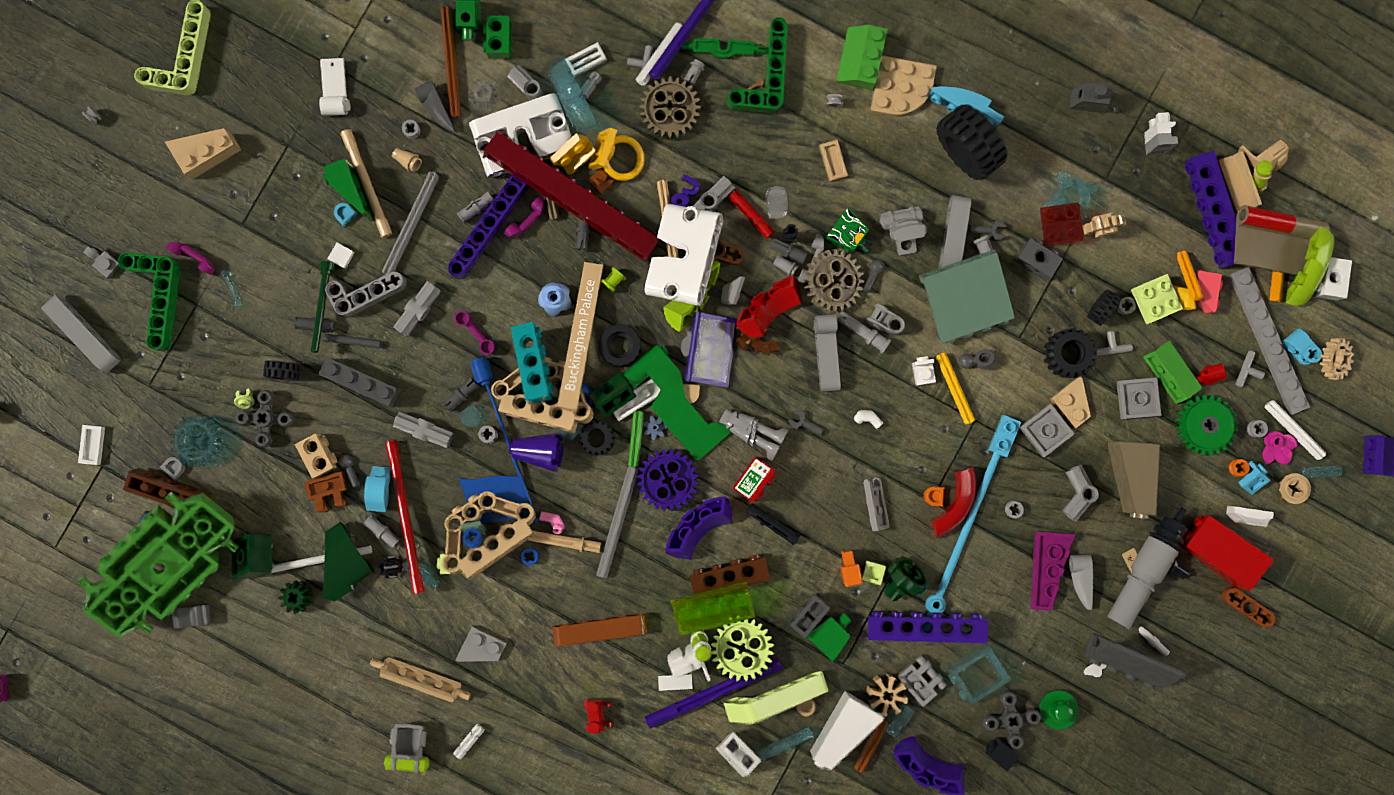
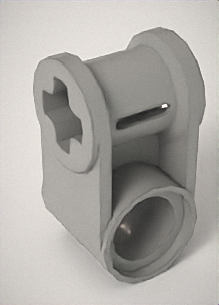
M875 304V310L866 319L868 323L890 335H898L905 326V322L901 317L890 312V310L880 304ZM892 321L898 322L900 329L893 330L890 327V323Z

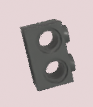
M813 593L790 620L789 624L806 638L829 611L830 607Z

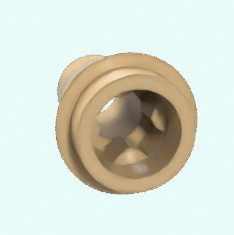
M396 148L392 153V158L396 159L409 172H416L421 166L422 159L417 154Z

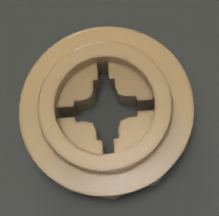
M1291 473L1284 476L1283 480L1279 482L1281 498L1285 499L1287 503L1300 504L1307 500L1310 495V483L1301 474ZM1296 484V488L1300 492L1292 493V489L1289 487V485Z

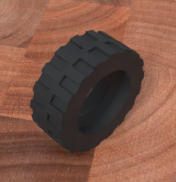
M625 324L611 325L600 336L599 351L603 359L610 365L625 367L632 364L638 358L641 352V341L637 332L632 327ZM623 336L629 341V350L625 354L617 355L611 350V342L615 337Z

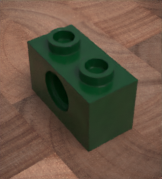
M621 372L589 393L591 399L605 418L637 397Z

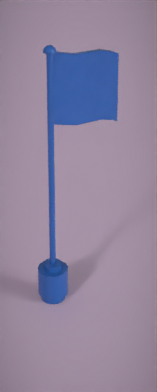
M483 356L472 360V366L470 367L476 383H481V386L486 385L509 449L510 440L489 385L495 376L489 360H486V357ZM514 458L512 460L518 476H493L480 479L459 478L467 503L469 502L468 499L473 495H480L483 492L489 491L496 497L517 504L527 503L534 509L519 465ZM487 498L484 501L485 507L493 504L492 498ZM471 509L470 511L472 517L474 518L477 514V510ZM527 509L523 510L520 517L522 519L528 518L530 511ZM486 512L482 515L480 522L491 523L514 518L495 512ZM537 515L535 520L533 521L534 523H538L540 521V518H537Z

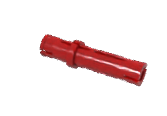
M737 189L729 195L728 198L752 223L751 226L753 228L756 227L765 239L774 234L775 230L764 220L765 217L760 215Z

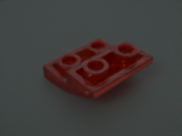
M1080 202L1040 208L1044 246L1084 241Z

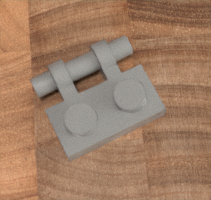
M919 655L916 661L920 666L916 669L912 664H909L897 677L921 706L924 707L937 695L933 688L937 685L942 690L947 684L943 681L942 675L931 667V662L928 659L925 660L922 655ZM925 671L931 677L929 682L922 677Z

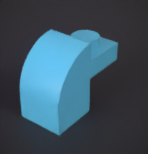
M373 466L370 476H367L364 491L367 511L386 512L390 499L388 487L392 477L390 467Z

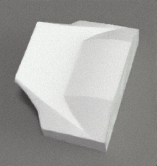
M1227 506L1226 514L1235 523L1267 527L1269 520L1273 518L1274 512Z

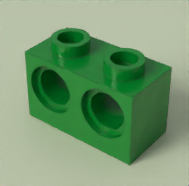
M486 16V22L483 23V32L486 34V41H483V52L487 54L489 59H512V21L510 17ZM495 26H502L499 31H493ZM501 44V48L498 50H494L493 46Z

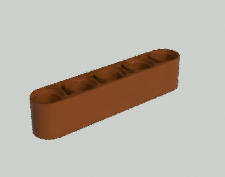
M646 613L552 626L555 646L649 633Z

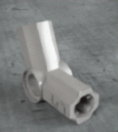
M1082 465L1075 466L1065 472L1076 494L1063 508L1062 512L1075 522L1089 505L1097 500L1099 495L1098 490L1092 485ZM1086 489L1090 491V497L1088 499L1084 497V491Z

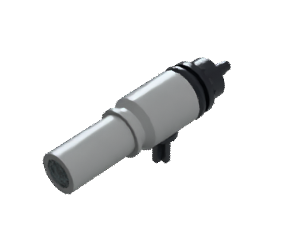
M1181 508L1174 519L1164 516L1162 522L1154 526L1153 530L1155 533H1149L1150 536H1148L1131 565L1132 574L1127 576V583L1107 615L1109 619L1128 630L1150 594L1155 591V584L1162 583L1166 574L1173 573L1181 579L1189 576V569L1179 564L1177 558L1178 551L1182 549L1178 545H1184V535L1188 530L1187 527L1180 524L1187 511L1185 508Z

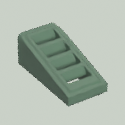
M480 521L461 525L463 533L468 529H477L482 537L481 545L484 544L485 539L489 536L488 529ZM471 536L470 541H474L475 536Z

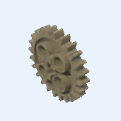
M669 76L668 82H665V79L662 77L660 84L655 80V87L648 85L650 92L643 91V95L646 98H640V102L644 104L639 106V109L644 111L640 113V117L645 118L643 124H649L647 127L648 131L654 128V135L660 132L661 138L668 134V138L671 139L672 134H675L678 139L680 132L685 136V129L692 131L690 124H697L694 118H700V114L696 112L701 110V106L696 105L700 103V98H695L697 91L691 92L692 85L686 87V81L680 84L678 77L675 82H672L671 76ZM663 95L666 99L663 102H658L656 97ZM681 95L685 99L682 102H677L675 97ZM668 105H672V111H668ZM658 114H663L666 118L658 121L655 117ZM677 114H682L685 118L682 121H677L674 117Z
M834 249L830 252V250H826L824 253H818V258H812L813 263L807 264L810 270L804 273L809 276L803 279V281L808 282L809 285L805 286L804 289H810L807 296L813 295L811 302L818 301V308L824 305V311L829 309L831 312L836 310L843 311L844 308H850V304L856 303L854 298L860 297L857 291L863 290L859 286L860 283H864V280L859 279L863 273H858V269L861 266L854 265L856 259L850 260L851 254L844 256V251L838 252L837 249ZM832 263L836 265V271H833ZM820 276L824 279L823 285L819 282ZM845 277H847L849 281L848 286L844 283ZM832 290L836 292L835 299L832 297Z

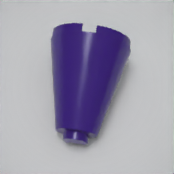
M555 433L514 439L509 444V454L514 459L558 472L557 467H561L563 458V446H560V441H563V435Z

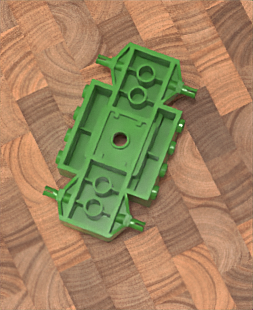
M172 492L169 493L165 499L174 505L175 512L173 516L160 505H157L99 560L97 573L103 576L105 580L91 583L82 576L77 582L86 589L87 593L82 612L117 637L139 628L150 634L154 627L147 624L144 620L147 610L162 620L166 615L169 616L175 611L178 603L187 600L191 594L190 592L195 587L199 588L209 574H214L219 568V552L216 549L226 546L234 553L238 550L239 545L230 538L234 528L233 516L203 492L180 500ZM157 563H162L165 568L157 571L153 566Z

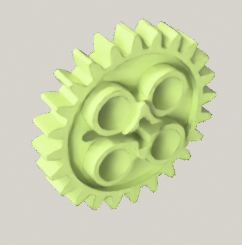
M738 617L737 623L730 619V626L723 623L725 629L723 631L717 629L720 636H713L717 640V643L711 644V646L716 647V650L712 651L711 654L717 655L713 662H720L717 669L724 668L723 675L730 672V679L734 675H736L737 681H740L741 676H744L745 681H748L749 675L755 679L756 672L763 675L760 670L761 668L768 669L765 665L766 662L772 663L768 658V655H774L772 651H769V648L774 647V644L768 643L772 637H766L765 635L768 630L761 631L762 624L760 623L756 627V620L754 619L751 623H749L747 617L744 619V622H741V619ZM740 631L743 635L742 639L736 642L732 638L733 633ZM753 639L760 640L761 644L758 649L750 647V642ZM727 641L738 646L746 644V649L759 654V656L755 657L746 652L740 654V650L727 645ZM728 649H733L735 652V656L731 660L725 658V652ZM745 657L753 659L751 667L746 668L743 666V659Z

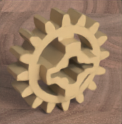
M1113 213L1093 217L1091 219L1092 222L1082 225L1084 235L1095 234V237L1114 234L1117 232L1118 227H1123L1127 224L1125 215L1114 216Z
M1332 338L1330 342H1326L1327 347L1322 349L1324 354L1320 355L1323 358V361L1320 362V365L1323 366L1321 371L1325 372V377L1338 380L1348 375L1347 370L1352 369L1350 363L1354 362L1351 359L1354 353L1351 351L1353 347L1349 346L1350 341H1346L1343 338Z

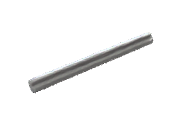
M429 172L382 270V273L385 275L395 271L439 179L438 174Z
M629 466L625 475L596 573L601 578L608 577L639 469Z

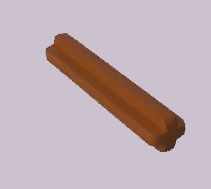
M883 719L872 730L854 766L857 771L865 772L889 724L887 720Z

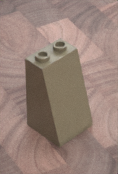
M1108 442V450L1124 513H1130V517L1149 519V515H1156L1160 444Z

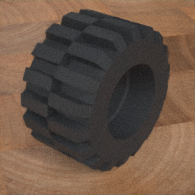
M1076 328L1057 332L1048 339L1049 342L1044 345L1046 350L1043 351L1046 359L1043 360L1044 363L1048 362L1049 366L1047 368L1049 370H1054L1052 372L1054 375H1060L1062 378H1072L1087 373L1089 368L1094 366L1095 363L1092 361L1097 359V356L1094 355V352H1097V347L1093 348L1095 341L1089 340L1091 336L1088 333L1084 335L1083 330L1076 331ZM1066 342L1073 344L1078 350V359L1075 364L1067 363L1062 357L1061 350Z

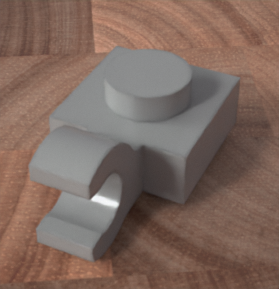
M88 246L83 252L95 261L92 266L106 278L110 279L119 268L118 260L106 251L100 254L97 250L91 249Z

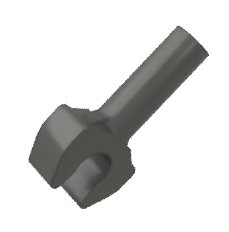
M1001 221L993 222V225L990 227L970 225L969 232L989 234L993 241H998L1006 235L997 234L996 228L1003 229L1006 225Z
M793 411L795 415L800 417V421L796 423L789 419L788 422L792 428L798 429V427L803 426L821 435L823 428L806 420L804 411Z

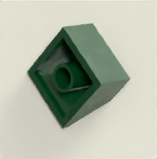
M248 533L233 541L239 545V548L234 553L232 551V580L263 577L272 573L273 560L271 559V551L273 549V542L271 541V534Z

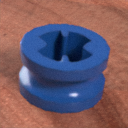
M472 528L464 532L463 540L468 548L473 549L481 545L482 537L477 529ZM471 536H475L474 541H470Z
M527 548L521 553V560L526 565H533L539 559V553L535 548ZM532 551L535 554L533 555L535 559L527 561L525 554Z

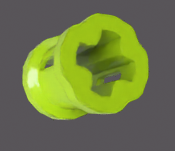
M613 267L609 276L601 282L614 293L617 285L622 280H625L626 277Z

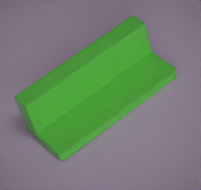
M1170 341L1165 342L1158 349L1143 356L1175 404L1188 400L1202 389V386Z

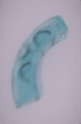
M562 56L554 61L550 67V82L573 128L578 132L596 129L599 126L584 96L580 97L583 93L571 73L569 65Z

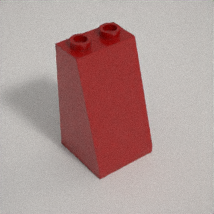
M1209 515L1198 516L1193 522L1194 526L1184 535V545H1179L1231 586L1251 591L1274 561L1267 554Z

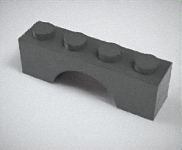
M326 357L318 374L391 407L395 406L402 389Z

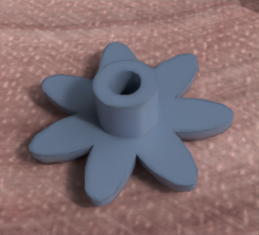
M651 415L650 423H643L648 428L644 435L651 434L652 440L656 439L657 434L664 437V433L661 430L666 429L667 426L661 424L662 420L660 418L655 420Z

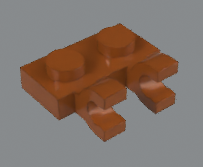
M337 472L304 482L308 501H315L316 512L329 511L324 497L330 495L334 497L335 507L347 505L343 495L344 491H348L344 472Z

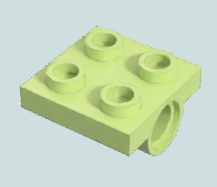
M1168 274L1131 289L1146 324L1183 309Z

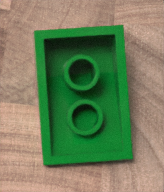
M346 159L324 166L325 173L323 178L326 184L335 189L370 221L375 220L355 167Z

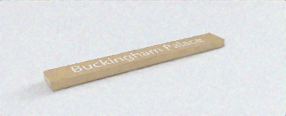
M584 262L557 405L559 409L577 411L603 272V265Z

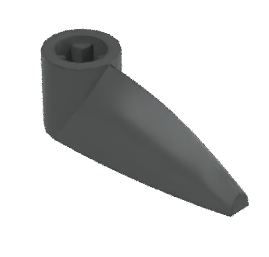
M433 80L416 87V94L430 116L448 131H455Z

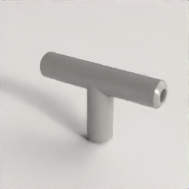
M650 45L646 46L643 60L628 58L627 64L643 69L652 57L653 47Z
M1108 331L1109 347L1097 348V352H1094V355L1101 356L1131 352L1133 345L1117 346L1115 332Z
M1249 350L1247 352L1235 384L1237 387L1242 388L1248 374L1259 379H1263L1265 376L1264 372L1251 367L1256 354L1254 351Z

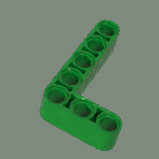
M781 17L774 18L768 28L764 91L738 88L731 90L726 100L729 109L774 114L782 106L788 27L785 19ZM773 26H779L782 31H776ZM772 45H779L781 50H775ZM771 63H777L780 68H773ZM770 82H777L779 87H772ZM731 97H738L740 102L734 103ZM756 98L759 104H752L750 99ZM769 100H775L778 106L770 105Z
M123 253L118 258L120 268L133 273L154 275L146 343L150 349L161 352L167 351L172 343L181 266L178 261L165 256ZM130 259H132L133 263L129 267L128 262L130 261ZM149 261H152V265L148 269L147 264ZM168 263H171V267H170V269L167 271V270H166V265H167ZM168 281V288L164 290V284ZM165 300L166 306L162 309L161 304ZM163 319L164 324L162 327H159V321ZM159 338H161V344L160 346H157L156 342Z

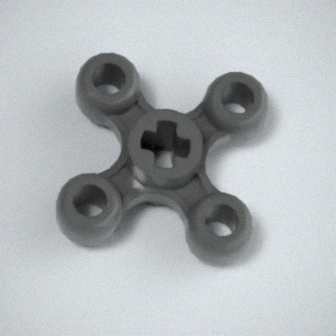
M262 390L257 397L260 409L256 413L241 410L235 415V420L239 425L243 426L255 423L259 428V432L255 437L256 444L259 447H268L273 441L270 435L271 427L275 424L290 427L294 424L295 417L290 412L275 414L271 408L272 403L275 401L274 393L269 390Z
M1005 690L1000 695V701L1004 705V711L1001 716L986 715L982 720V724L988 731H995L999 727L1007 728V744L1012 749L1018 750L1024 743L1023 738L1019 734L1022 724H1038L1041 721V714L1034 708L1027 709L1023 713L1017 712L1015 709L1016 695L1010 690ZM1010 717L1015 719L1013 723L1009 721ZM991 720H993L992 725H988V723Z

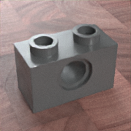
M1030 238L1025 242L1014 261L1046 281L1053 276L1063 258L1059 256L1060 254L1057 251L1044 247L1040 240ZM1036 254L1042 255L1043 262L1037 261Z

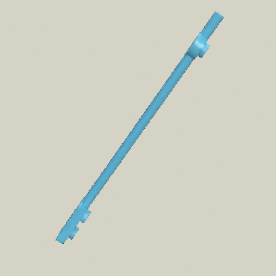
M1006 415L1001 416L988 448L989 451L993 452V455L936 594L930 595L925 601V607L928 610L927 616H931L933 612L942 613L945 610L946 603L943 595L1000 456L1007 457L1021 425V422ZM936 601L939 602L938 608L933 607V603ZM923 623L922 630L929 631L932 623Z

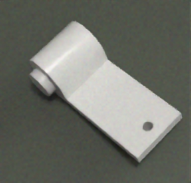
M344 58L320 59L323 97H320L321 114L323 116L347 115V111H350V101L347 99Z

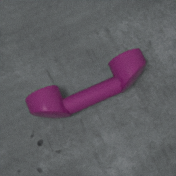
M542 196L537 197L531 204L535 211L520 226L512 223L505 230L504 234L508 238L522 235L542 215L546 200Z
M169 242L165 247L178 256L183 251L198 260L200 264L197 268L209 275H212L215 271L213 264L206 256L184 243Z
M458 311L454 316L455 323L459 326H466L478 339L481 353L485 355L492 354L496 349L495 342L487 339L474 325L470 313Z

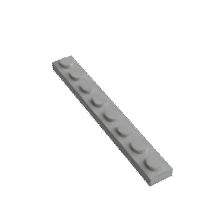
M1247 267L1229 274L1228 276L1289 415L1310 408L1250 268Z

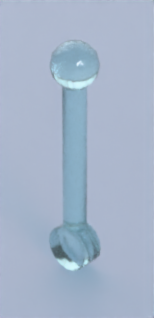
M222 270L220 274L224 277L233 297V305L240 307L242 303L236 297L228 278V272Z

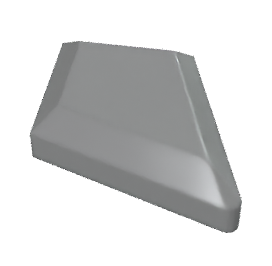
M740 276L723 286L721 305L737 304L745 277Z

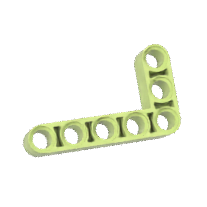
M191 0L187 4L174 72L140 67L134 74L138 83L151 90L180 95H192L195 92L211 16L210 10L201 1ZM194 45V48L189 51L190 46ZM190 63V67L185 69L186 65ZM149 75V79L145 81V77ZM168 78L167 83L163 84L164 80ZM187 81L186 86L182 88V84Z
M818 671L754 698H731L724 701V706L729 722L751 724L828 692V687L823 671Z

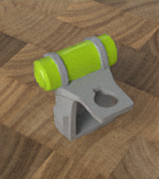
M395 724L390 736L392 752L387 754L384 760L385 770H392V772L408 771L417 774L427 772L429 759L427 756H423L422 751L426 745L427 738L425 727L411 724Z

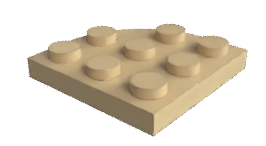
M882 56L870 112L887 116H903L918 109L930 95L936 66Z

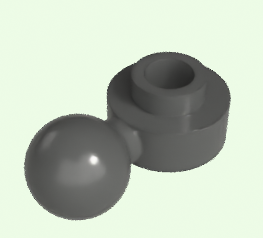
M983 349L977 352L975 357L970 354H963L959 358V364L964 369H969L976 364L980 369L987 370L994 366L995 356L992 351Z

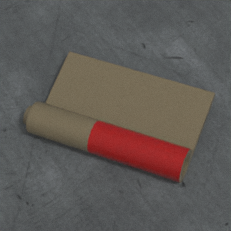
M1243 205L1238 210L1236 217L1234 264L1297 276L1299 271H1303L1304 265L1307 262L1305 256L1310 238L1319 227L1330 231L1329 224L1325 221Z

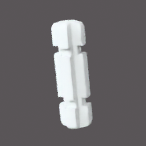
M476 724L471 730L472 732L465 737L460 746L454 751L453 754L458 759L464 757L467 753L466 751L472 747L478 737L484 732V728L481 725Z

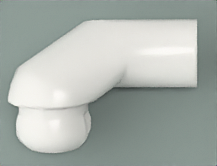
M860 410L854 416V420L857 423L861 424L863 421H869L876 429L883 424L881 419L871 410Z

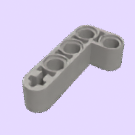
M390 272L351 293L348 292L345 285L337 281L329 282L326 285L325 291L336 313L344 317H351L404 290L407 286V280L398 272ZM395 278L399 279L397 281L398 285L393 284L395 283ZM339 286L340 292L337 295H334V288ZM382 286V293L376 295V288ZM365 294L366 300L360 304L358 299L361 295ZM348 303V310L342 312V305Z
M836 314L818 315L814 317V331L820 391H837L841 389L836 341L837 318Z

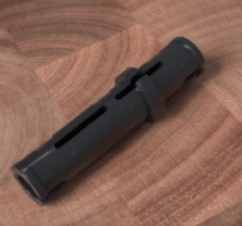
M754 503L746 511L747 514L758 520L761 526L765 525L793 546L800 538L799 534L772 517L770 512L763 511Z

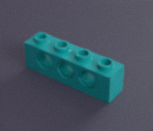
M529 322L511 327L525 401L532 405L552 400L551 393H554L552 382L548 380L550 369L544 361L546 350L540 342V338H542L540 326L537 327L534 322ZM533 341L532 347L526 348L527 342ZM537 359V364L530 367V361ZM541 377V382L538 385H533L534 379Z

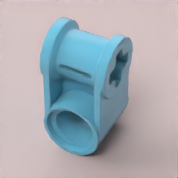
M1296 329L1282 341L1284 348L1302 365L1316 363L1321 359L1322 351L1302 329Z

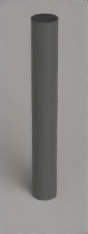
M323 334V341L373 348H381L382 344L379 340Z

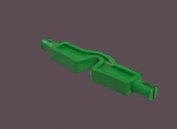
M695 38L693 42H685L681 47V50H693L694 54H709L718 59H730L734 56L753 57L754 53L766 54V46L754 45L753 41L735 39L728 40L726 50L720 48V40L718 38Z

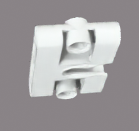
M556 93L480 117L469 123L476 148L488 178L508 173L483 156L484 151H482V147L490 142L496 132L500 134L505 133L517 145L519 144V133H527L533 148L543 160L549 159L572 138ZM562 120L563 124L560 127H555L553 125L554 122Z
M673 204L665 206L657 238L678 249L686 250V255L684 258L653 257L645 284L646 295L697 306L702 304L723 223L722 213L700 210L692 206L684 207ZM696 213L695 218L691 221V216ZM677 288L676 294L672 296V291Z

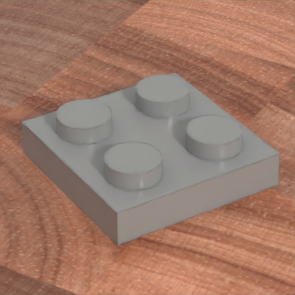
M1157 377L1116 381L1120 419L1161 416Z
M1052 404L1045 406L1019 427L1042 457H1046L1074 435Z

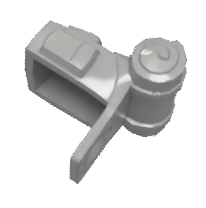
M911 206L908 209L893 212L887 211V213L881 214V226L884 230L889 229L891 239L896 241L898 255L915 253L917 251L915 239L925 237L927 233L926 225L922 223L923 212L919 207ZM910 240L911 247L907 250L902 249L901 242Z

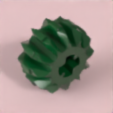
M295 580L292 584L290 582L286 583V588L280 590L283 595L279 596L278 599L284 601L280 606H287L286 612L293 611L294 614H298L299 610L304 612L306 611V606H311L312 604L308 600L313 598L312 594L308 595L311 588H305V582L299 584L298 580ZM295 594L298 595V598L296 600H294L293 598L295 597Z

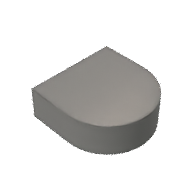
M170 457L160 468L173 480H177L185 470V462L180 457Z

